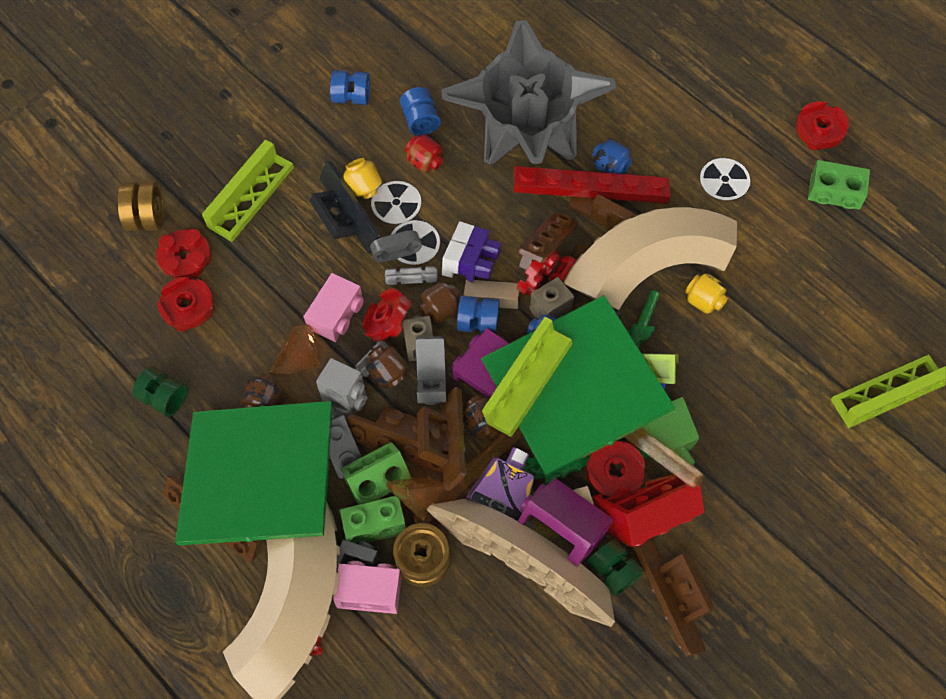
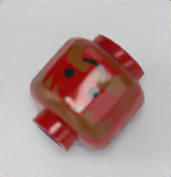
M426 134L419 137L417 135L414 136L405 148L407 153L406 160L422 173H427L432 169L436 171L444 161V158L441 157L443 147Z

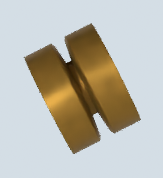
M137 182L121 183L118 191V211L122 227L125 231H140L142 228L145 230H160L162 228L164 202L158 182H142L140 185Z
M426 523L413 524L405 528L396 538L393 548L394 559L397 569H400L401 577L407 583L417 587H428L438 583L446 575L450 565L449 545L445 535L437 527ZM421 553L422 555L427 556L423 558V556H419L418 554Z

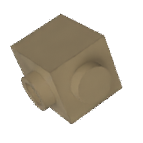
M557 277L531 293L530 310L536 319L543 315H550L558 319L572 310L574 296Z
M412 316L407 320H402L409 362L416 361V338L433 337L430 316Z

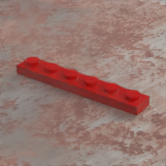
M514 166L513 192L585 198H596L599 194L606 199L667 204L671 197L668 177Z

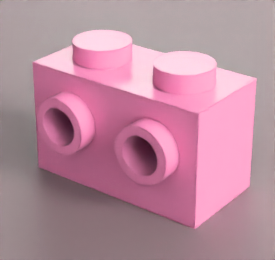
M331 273L304 315L307 329L336 342L340 334L344 335L348 330L350 319L354 312L358 313L363 305L364 299L361 287Z
M359 561L339 564L338 589L336 596L333 598L337 608L397 614L402 580L400 569H395V566L390 564H378L377 567L365 566L364 563Z

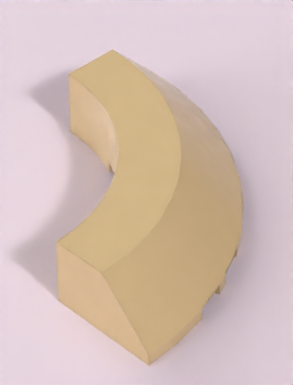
M673 207L648 211L647 213L622 221L602 237L597 238L594 241L595 243L584 254H581L563 283L594 300L605 295L612 308L619 310L625 299L639 283L666 267L684 263H697L710 269L725 271L737 247V221L723 214L690 207Z
M468 499L443 502L428 507L427 511L463 545L472 547L489 556L493 554L524 577L530 578L542 586H546L544 591L556 599L570 613L610 627L613 626L615 620L610 589L581 563L576 566L568 560L569 554L548 539L511 517Z
M327 501L324 536L266 540L268 568L259 603L245 628L223 651L233 677L253 699H281L296 682L293 678L302 665L310 662L312 658L310 653L318 636L323 637L331 615L327 613L332 595L336 596L339 583V573L336 572L340 547L336 545L335 531H337Z

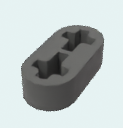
M413 230L379 238L370 245L373 259L376 262H387L412 255L422 248L419 234Z

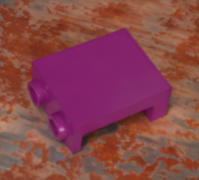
M486 328L481 335L477 334L469 344L470 349L465 355L460 354L452 365L453 379L457 382L462 379L486 397L491 398L497 387L481 358L510 343Z
M556 478L547 486L544 484L540 485L533 496L529 495L520 506V510L523 513L518 520L520 524L524 525L535 516L575 545L568 560L576 566L602 541L614 521L610 516Z

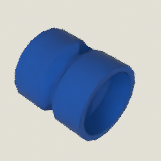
M333 70L330 84L332 103L346 104L351 100L356 105H368L370 97L369 72L355 71L350 75L348 71ZM351 83H354V92H351Z
M416 87L406 91L401 96L400 104L406 116L410 133L421 136L431 134L437 130L441 120L437 109L434 108L435 104L432 95L427 88Z
M461 296L458 309L457 331L473 332L475 329H478L480 333H483L487 328L496 334L500 300L484 298L482 302H479L476 297Z

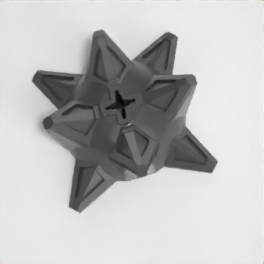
M527 20L515 22L506 51L497 55L494 61L485 69H482L478 77L442 89V100L482 111L486 118L484 161L488 164H495L519 143L530 162L540 164L543 161L547 146L567 160L574 159L577 156L576 110L578 105L616 89V84L613 78L577 71L571 64H567L556 57L552 51L543 49Z

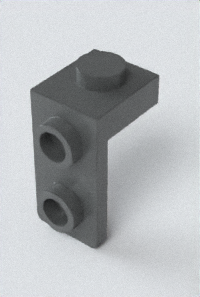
M417 337V402L427 405L446 402L444 337Z
M332 409L329 457L338 477L343 478L340 469L362 457L344 415L341 411L335 412Z
M343 539L340 546V555H337L336 572H338L339 564H346L347 561H359L364 563L365 566L377 567L379 556L377 551L374 550L375 547L363 541H358L355 544Z

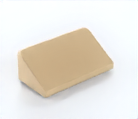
M466 280L464 296L476 297L479 302H482L484 298L500 300L499 308L518 309L519 291L516 289L518 283L474 280L471 283Z

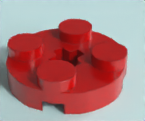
M817 101L807 104L801 110L795 123L796 132L809 149L833 148L844 140L849 127V120L845 112L835 105L832 108L831 106H826L827 102ZM818 122H820L822 125L826 124V128L819 127L817 125Z
M196 229L178 230L169 235L162 236L158 241L159 246L156 251L157 262L162 272L172 276L173 279L179 277L194 279L203 273L202 269L207 263L209 265L212 254L209 244ZM182 251L191 252L186 254L185 259H181L178 256Z
M555 250L543 263L533 260L525 271L528 278L525 282L520 280L516 289L522 294L530 296L532 292L539 289L543 275L549 276L557 266L556 262L560 257L557 254L558 251Z
M179 277L170 281L163 287L160 301L158 300L157 303L163 320L178 331L195 328L203 324L214 313L213 295L207 284L200 279L194 280L188 277ZM183 299L193 300L188 307H180Z
M394 288L382 292L379 295L382 300L377 305L372 303L364 316L362 327L367 331L364 334L376 342L385 340L389 336L396 337L403 328L401 322L405 317L406 311L411 306V300Z
M615 441L613 445H607L590 454L585 471L591 487L598 494L608 498L619 495V489L628 487L629 491L639 489L644 481L645 461L639 450L632 444ZM611 462L614 465L619 463L622 465L623 468L620 470L622 476L620 478L616 475H610L609 471L611 468L609 464Z

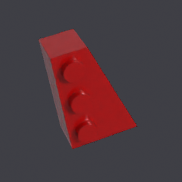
M681 472L647 481L645 488L629 491L628 487L619 489V495L604 499L601 494L592 496L594 506L614 519L607 533L631 547L640 546L646 540L660 534H665L671 528L690 522L694 517L704 513L700 481Z

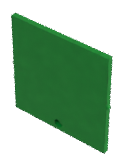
M605 295L553 321L554 331L570 338L572 345L518 426L546 477L607 445H613L618 439L675 410V406ZM535 331L481 358L496 387L499 386Z
M332 402L275 406L261 405L260 407L193 412L175 543L179 546L324 536Z

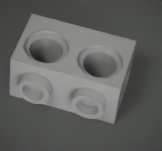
M330 358L316 381L322 402L331 401L333 409L341 411L347 416L349 414L355 415L357 410L361 411L367 401L361 372Z

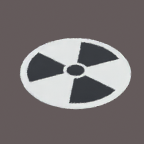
M719 158L708 162L700 174V181L704 190L711 196L721 200L737 199L743 196L750 186V176L746 168L739 162L728 158Z
M392 181L383 184L377 189V194L372 197L371 206L375 215L382 221L399 224L407 222L416 216L421 207V196L418 190L411 184L403 181Z
M417 220L407 221L393 230L391 235L409 230L416 231L422 243V248L418 252L398 258L403 263L412 265L422 264L432 259L438 252L440 246L439 235L435 228L426 222Z

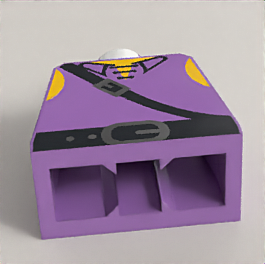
M513 447L506 462L493 458L466 498L518 521L523 513L520 510V506L530 495L534 481L533 475L522 470L529 454Z

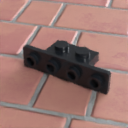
M327 161L320 175V181L327 191L312 194L309 201L333 239L356 235L367 253H371L370 245L375 240L381 238V235L333 162Z

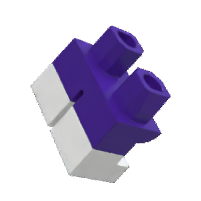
M459 221L452 241H450L443 256L442 275L453 277L454 273L466 276V279L473 283L476 276L489 279L494 262L483 258L488 257L497 260L501 251V243L489 239L488 230Z

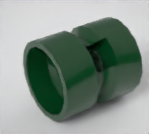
M150 366L139 375L132 392L137 400L146 405H152L154 410L166 417H170L183 405L187 397L188 387L175 378H169L165 372L158 368Z
M617 538L602 546L587 561L597 576L605 577L603 583L610 589L614 597L633 585L645 572L634 558H627L628 551ZM619 566L621 570L617 572L615 568Z

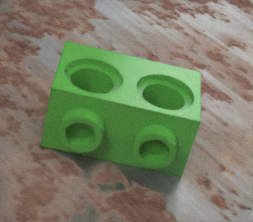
M817 160L811 173L808 200L816 201L820 204L843 206L846 209L860 210L868 194L870 169Z
M392 442L340 469L358 505L380 500L381 497L391 492L402 490L407 483L413 481L400 451ZM395 466L392 473L385 474L388 468ZM370 480L366 487L359 488L363 481Z
M398 495L340 509L346 540L355 544L358 541L371 543L396 537L406 528Z

